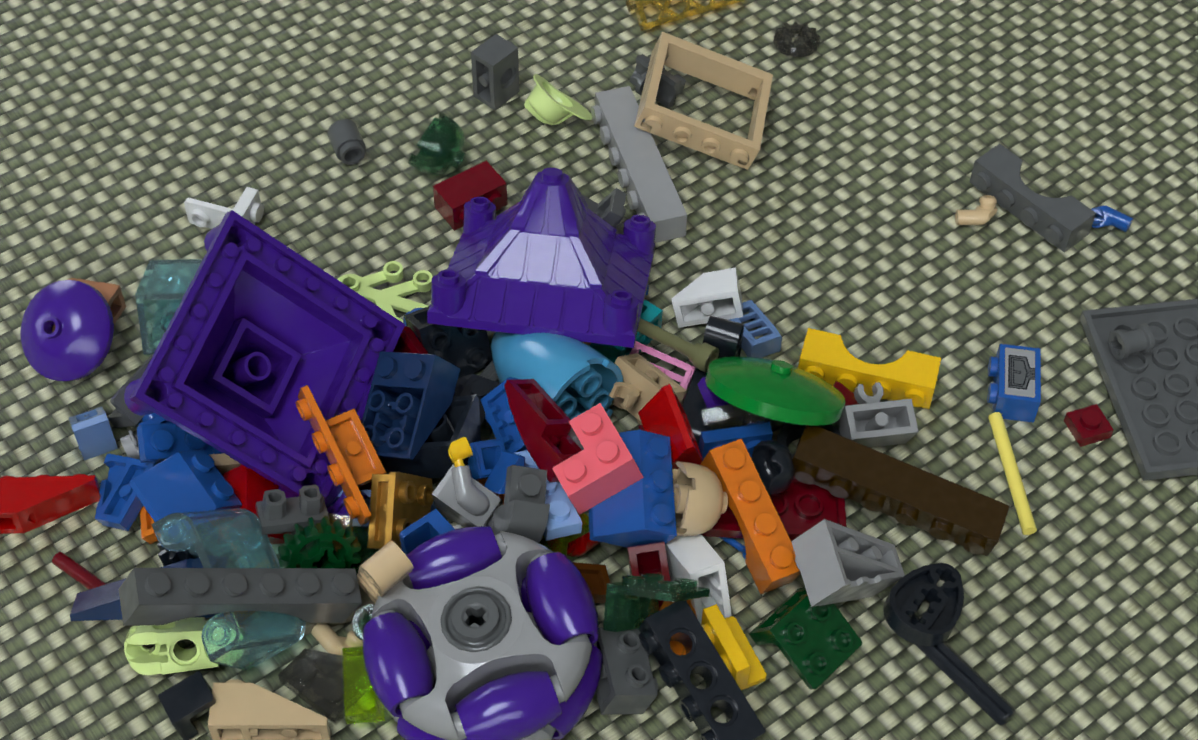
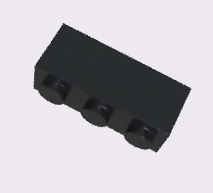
M476 394L453 396L452 403L413 460L379 457L386 474L401 472L426 478H443L451 466L454 465L448 455V448L451 442L462 437H466L469 444L482 441L479 398ZM468 458L463 459L465 466L468 465Z

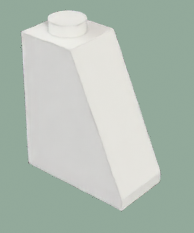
M701 534L697 536H677L665 544L670 581L676 592L682 591L689 595L700 624L703 609L717 604L725 619L731 617L725 563Z

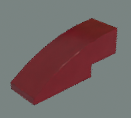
M535 379L507 380L504 386L509 406L528 452L539 469L547 470V480L549 482H559L552 468L582 451L568 435L572 428L568 422L571 419Z

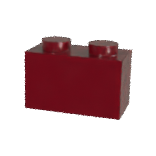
M487 160L433 186L434 206L454 231L463 227L464 205L474 197L488 198L496 206V211L508 205L507 183Z

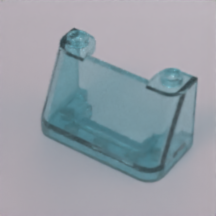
M233 508L178 512L167 515L151 524L162 547L172 552H181L188 549L190 554L199 556L203 568H280L278 558L268 536L261 533L258 516L246 509ZM269 611L223 612L213 616L206 622L201 637L211 662L248 671L300 641L305 634L306 621L288 614Z

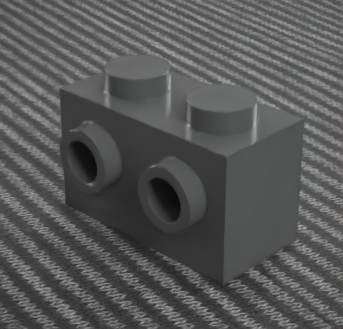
M599 627L597 648L601 651L603 658L596 695L601 715L644 714L658 695L657 679L652 675L649 654L640 642V631L638 628Z

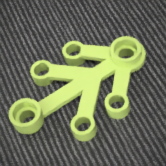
M389 261L384 265L383 271L364 277L356 274H345L337 280L367 300L374 302L376 306L403 323L401 318L396 317L393 309L407 313L415 308L428 307V305L403 297L416 292L430 291L433 276L429 271L420 270L413 275V280L382 290L372 288L386 282L397 283L403 279L402 264L398 261Z

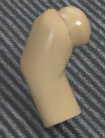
M984 195L980 197V205L974 210H956V225L986 224L997 213V199L991 195Z
M317 623L311 631L315 639L332 656L356 657L363 652V632L359 630L355 632L351 630L348 632L347 637L338 636L327 623Z

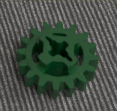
M324 516L321 523H315V520L310 517L308 518V526L303 528L300 524H295L296 534L285 533L283 537L286 545L278 546L280 568L354 569L353 564L361 563L358 552L361 550L358 538L355 536L353 528L351 526L345 527L340 518L331 524L328 516Z

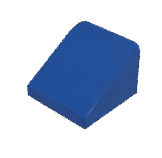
M503 438L470 443L473 455L468 457V466H470L473 479L476 481L488 479L503 451H506Z
M503 451L484 486L494 493L505 494L507 467L511 465L525 467V457L510 451Z

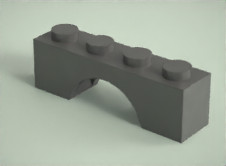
M1000 143L975 160L970 183L984 194L994 196L1002 208L1009 211L1064 253L1089 235L1096 213L1072 195L1052 198L1042 196L1029 189L1020 176L1023 160Z

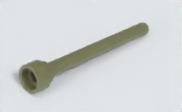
M640 318L639 333L688 356L689 361L693 363V367L707 373L709 364L713 360L718 359L719 349L706 342L703 344H693Z

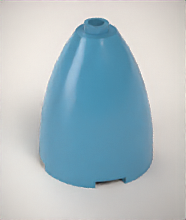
M495 332L492 338L491 351L493 364L500 383L508 377L535 379L570 419L577 417L601 403L610 418L613 411L609 407L614 398H611L609 395L616 382H623V375L620 368L607 357L587 344L567 336L551 333L521 335Z

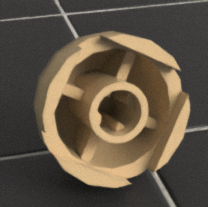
M678 461L675 464L679 468L672 469L677 536H697L711 530L718 522L721 513L724 514L726 512L728 496L726 492H723L722 484L713 471L699 464Z

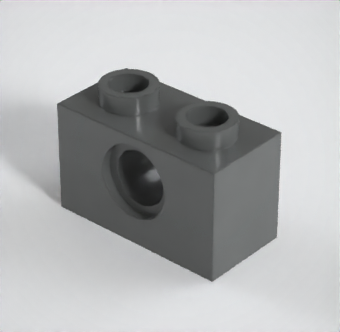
M495 34L471 52L473 97L493 110L498 109L519 93L518 47Z

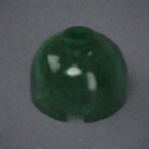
M440 112L439 118L435 117L417 143L416 146L420 149L417 156L411 154L408 163L425 174L435 176L445 174L451 167L458 169L466 156V153L462 151L465 137L459 124L443 112Z

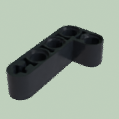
M710 316L706 325L703 343L706 342L719 349L718 358L740 357L744 324ZM696 368L683 403V408L699 446L701 432L715 430L721 413H709L697 385L703 377H706L707 373Z

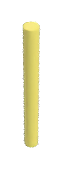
M994 412L988 418L1022 533L1024 535H1031L1037 531L1003 416L1000 412Z

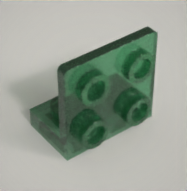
M642 573L641 577L622 576V582L607 583L603 630L620 632L639 628L645 618L658 612V600L678 602L709 597L710 589L697 587V580L675 578L674 582L664 581V575L655 573Z

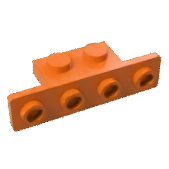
M309 386L301 387L298 394L299 400L296 401L297 410L302 420H309L314 430L311 436L317 451L320 454L325 452L331 464L327 466L328 473L334 485H341L346 495L343 502L349 516L352 519L357 517L362 526L368 523L371 518V512L359 487L372 482V474H386V471L355 408L325 421Z

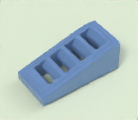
M752 300L743 302V313L748 312V314L743 315L741 318L729 320L741 323L753 319L752 322L744 324L742 348L747 357L762 358L780 352L782 336L776 327ZM758 327V329L750 332L748 331L749 329ZM763 335V337L757 339L754 338L756 336Z

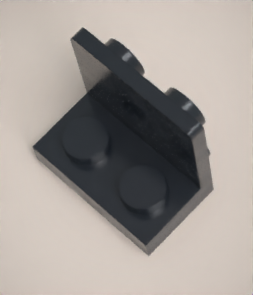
M430 306L404 315L406 325L419 338L428 354L437 355L460 368L458 378L484 370L493 360L487 330L427 323V312Z

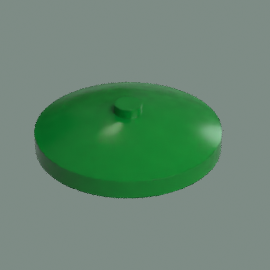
M738 356L722 357L713 360L709 364L705 378L707 387L719 398L742 410L776 421L810 426L828 425L840 420L845 406V397L833 385L810 372L781 360Z

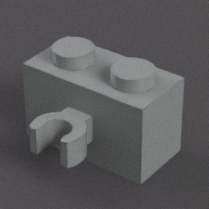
M876 382L872 386L873 396L866 395L863 384H859L854 390V397L859 404L844 406L840 420L834 423L842 437L872 448L906 444L919 432L912 399L880 402L884 392L880 382Z

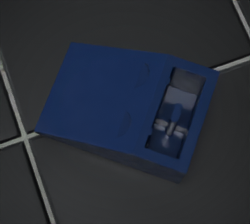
M380 351L361 422L378 457L414 459L452 403L460 368L437 355Z

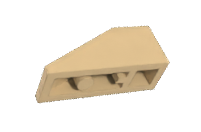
M238 679L228 680L225 683H213L212 694L216 703L210 707L208 728L212 740H331L327 717L254 683H246Z

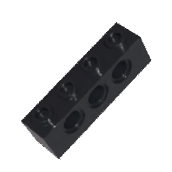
M684 597L645 618L638 628L640 631V642L648 654L653 653L660 664L659 673L661 678L669 688L673 687L681 699L679 701L680 709L688 721H694L701 733L699 736L700 740H757L766 732ZM670 641L682 643L685 647L686 655L675 654L670 648ZM690 674L702 676L706 683V689L696 688L690 681ZM711 707H718L723 710L726 715V723H719L712 718Z

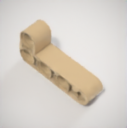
M390 540L360 565L357 574L358 584L372 602L376 604L379 596L382 597L398 582L406 578L414 567L400 547Z

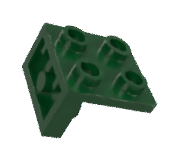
M805 587L797 589L749 633L757 646L771 643L774 646L777 645L810 690L817 689L862 645L861 639L834 603L811 607Z

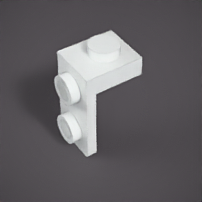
M246 187L233 209L192 198H187L184 202L189 223L210 229L220 225L224 215L231 210L254 225L256 222H260L264 213L259 190Z

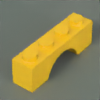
M808 328L798 368L814 374L831 385H834L835 381L840 382L851 392H854L859 384H863L864 392L868 396H873L872 386L876 382H880L884 391L881 400L912 399L913 407L930 409L941 357L907 350L901 358L894 362L871 364L854 357L844 346L841 335Z

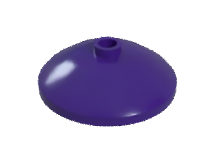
M61 280L49 284L33 297L22 318L20 338L27 361L39 374L51 380L69 382L90 375L101 365L110 350L114 333L112 312L103 295L86 283L75 280ZM55 323L56 328L55 331L52 333V327Z

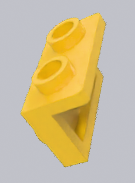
M717 604L703 609L701 626L741 691L764 682L767 674L737 619L734 616L725 619Z

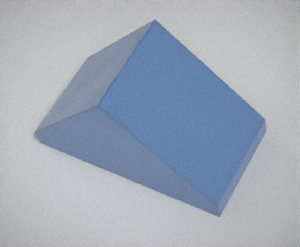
M102 406L69 417L84 460L118 449L109 420Z

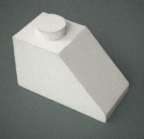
M736 267L703 273L672 298L678 328L705 324L710 316L727 320L743 317L742 294Z

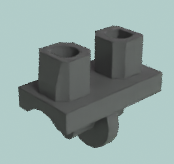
M644 54L637 56L636 68L629 80L636 86L635 91L640 96L642 95L650 59ZM663 66L656 101L666 108L673 107L676 96L683 92L686 80L679 74L672 75Z
M317 485L303 486L299 490V497L286 498L284 491L279 489L266 490L263 500L256 502V512L259 517L262 535L281 533L294 535L296 534L295 524L298 523L304 528L308 526V518L310 517L315 520V523H321L324 516L329 517L323 494H320Z

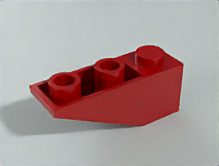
M96 475L0 477V534L26 533L100 501V487Z

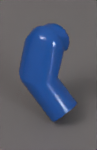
M1099 206L1091 209L1096 213L1092 228L1095 229L1114 226L1127 232L1133 221L1132 217L1108 206Z

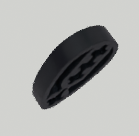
M936 563L922 566L902 577L893 586L884 603V617L890 628L904 640L916 645L936 646L945 642L961 615L964 603V588L961 575L957 569L949 564ZM940 580L945 582L941 587L937 586ZM925 600L929 601L930 605L927 611L923 613L919 622L916 625L912 624L910 621L914 614L918 612L921 604Z

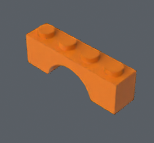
M742 438L709 450L700 465L707 467L717 475L722 484L723 492L727 493L728 506L735 515L744 538L746 549L745 562L760 594L792 583L801 574L795 563L796 555L792 542Z

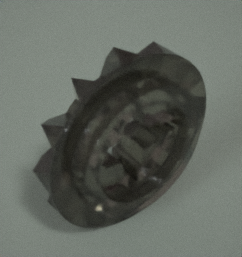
M794 21L792 25L783 23L782 27L776 28L773 42L777 50L787 56L806 57L817 51L820 44V36L817 35L816 28H809L807 23L801 25ZM800 36L799 38H797V40L795 39L794 42H792V38Z

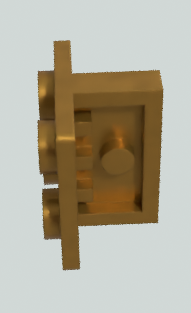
M401 472L372 474L371 518L369 519L367 548L381 549L392 540L402 550L400 532L431 512V505L434 501L432 498L434 489L431 478Z

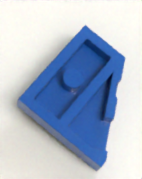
M107 453L104 464L109 467L108 478L102 480L99 493L101 497L97 504L95 519L103 526L129 531L143 506L129 483L133 478L157 464L155 462L140 463V459Z

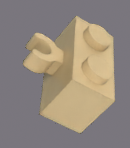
M638 353L619 356L615 361V364L622 372L623 382H616L609 396L614 398L612 403L615 406L632 414L640 425H642L638 412L663 386L671 384L679 401L682 402L687 390Z

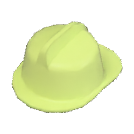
M535 74L533 76L536 85L525 100L524 106L539 121L544 124L556 125L572 115L587 121L592 120L591 113L580 103L557 90L540 75Z

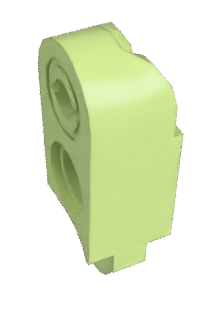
M205 617L187 618L165 625L132 626L126 635L124 652L131 668L142 675H165L218 667L219 662L230 661L232 657L239 653L243 635L241 629L236 624L228 622L227 619L205 620ZM186 639L192 641L196 646L184 649L177 642ZM155 644L152 648H147L144 645Z

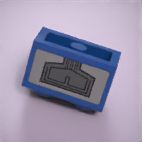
M999 344L996 357L990 356L988 376L993 377V383L989 384L987 403L993 404V413L1000 412L1003 419L1034 423L1041 403V349Z

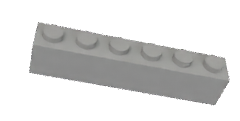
M626 86L596 92L595 106H591L592 119L594 124H599L600 137L603 145H608L609 147L608 152L611 165L618 168L619 184L621 188L626 187L627 201L630 209H635L637 215L649 217L650 221L656 224L655 243L686 236L687 213L652 134L634 127L639 105L631 87Z

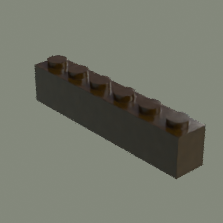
M805 426L792 457L795 467L794 476L798 481L822 487L836 497L848 498L858 502L869 511L882 512L894 517L903 525L918 527L929 532L931 536L939 540L954 542L973 554L988 556L999 541L1010 507L1000 501L818 426Z

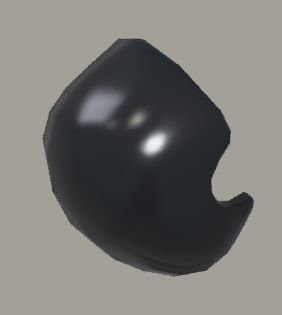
M769 439L761 441L754 446L751 459L769 496L772 497L787 490L793 483L795 467L790 452L783 444Z

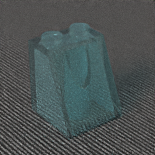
M203 259L149 261L135 293L143 355L154 354Z

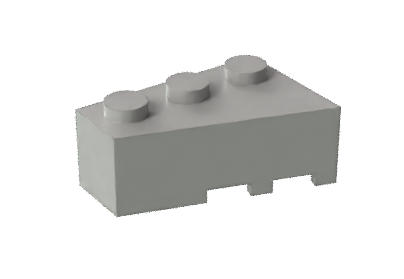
M826 519L791 541L796 555L795 563L801 572L811 607L870 598L905 576L894 544Z

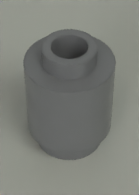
M349 119L334 122L329 127L327 136L337 158L347 165L360 162L365 156L366 146L355 122Z

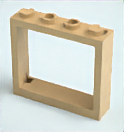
M662 32L651 53L634 127L748 170L760 151L773 74ZM665 65L755 100L748 139L655 104L663 66Z

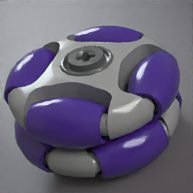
M490 526L465 527L451 530L423 542L409 552L406 556L413 564L412 572L382 597H378L370 621L367 622L363 630L365 669L375 694L397 723V733L405 740L563 739L579 723L595 695L601 675L603 658L601 651L597 648L599 625L595 601L587 582L577 567L564 554L554 553L542 544L527 537L504 531L494 535Z

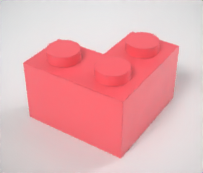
M601 403L568 421L584 450L559 463L552 469L579 515L644 478Z

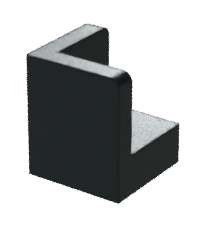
M200 671L158 694L172 725L183 740H189L199 734L191 718L216 703L212 689Z

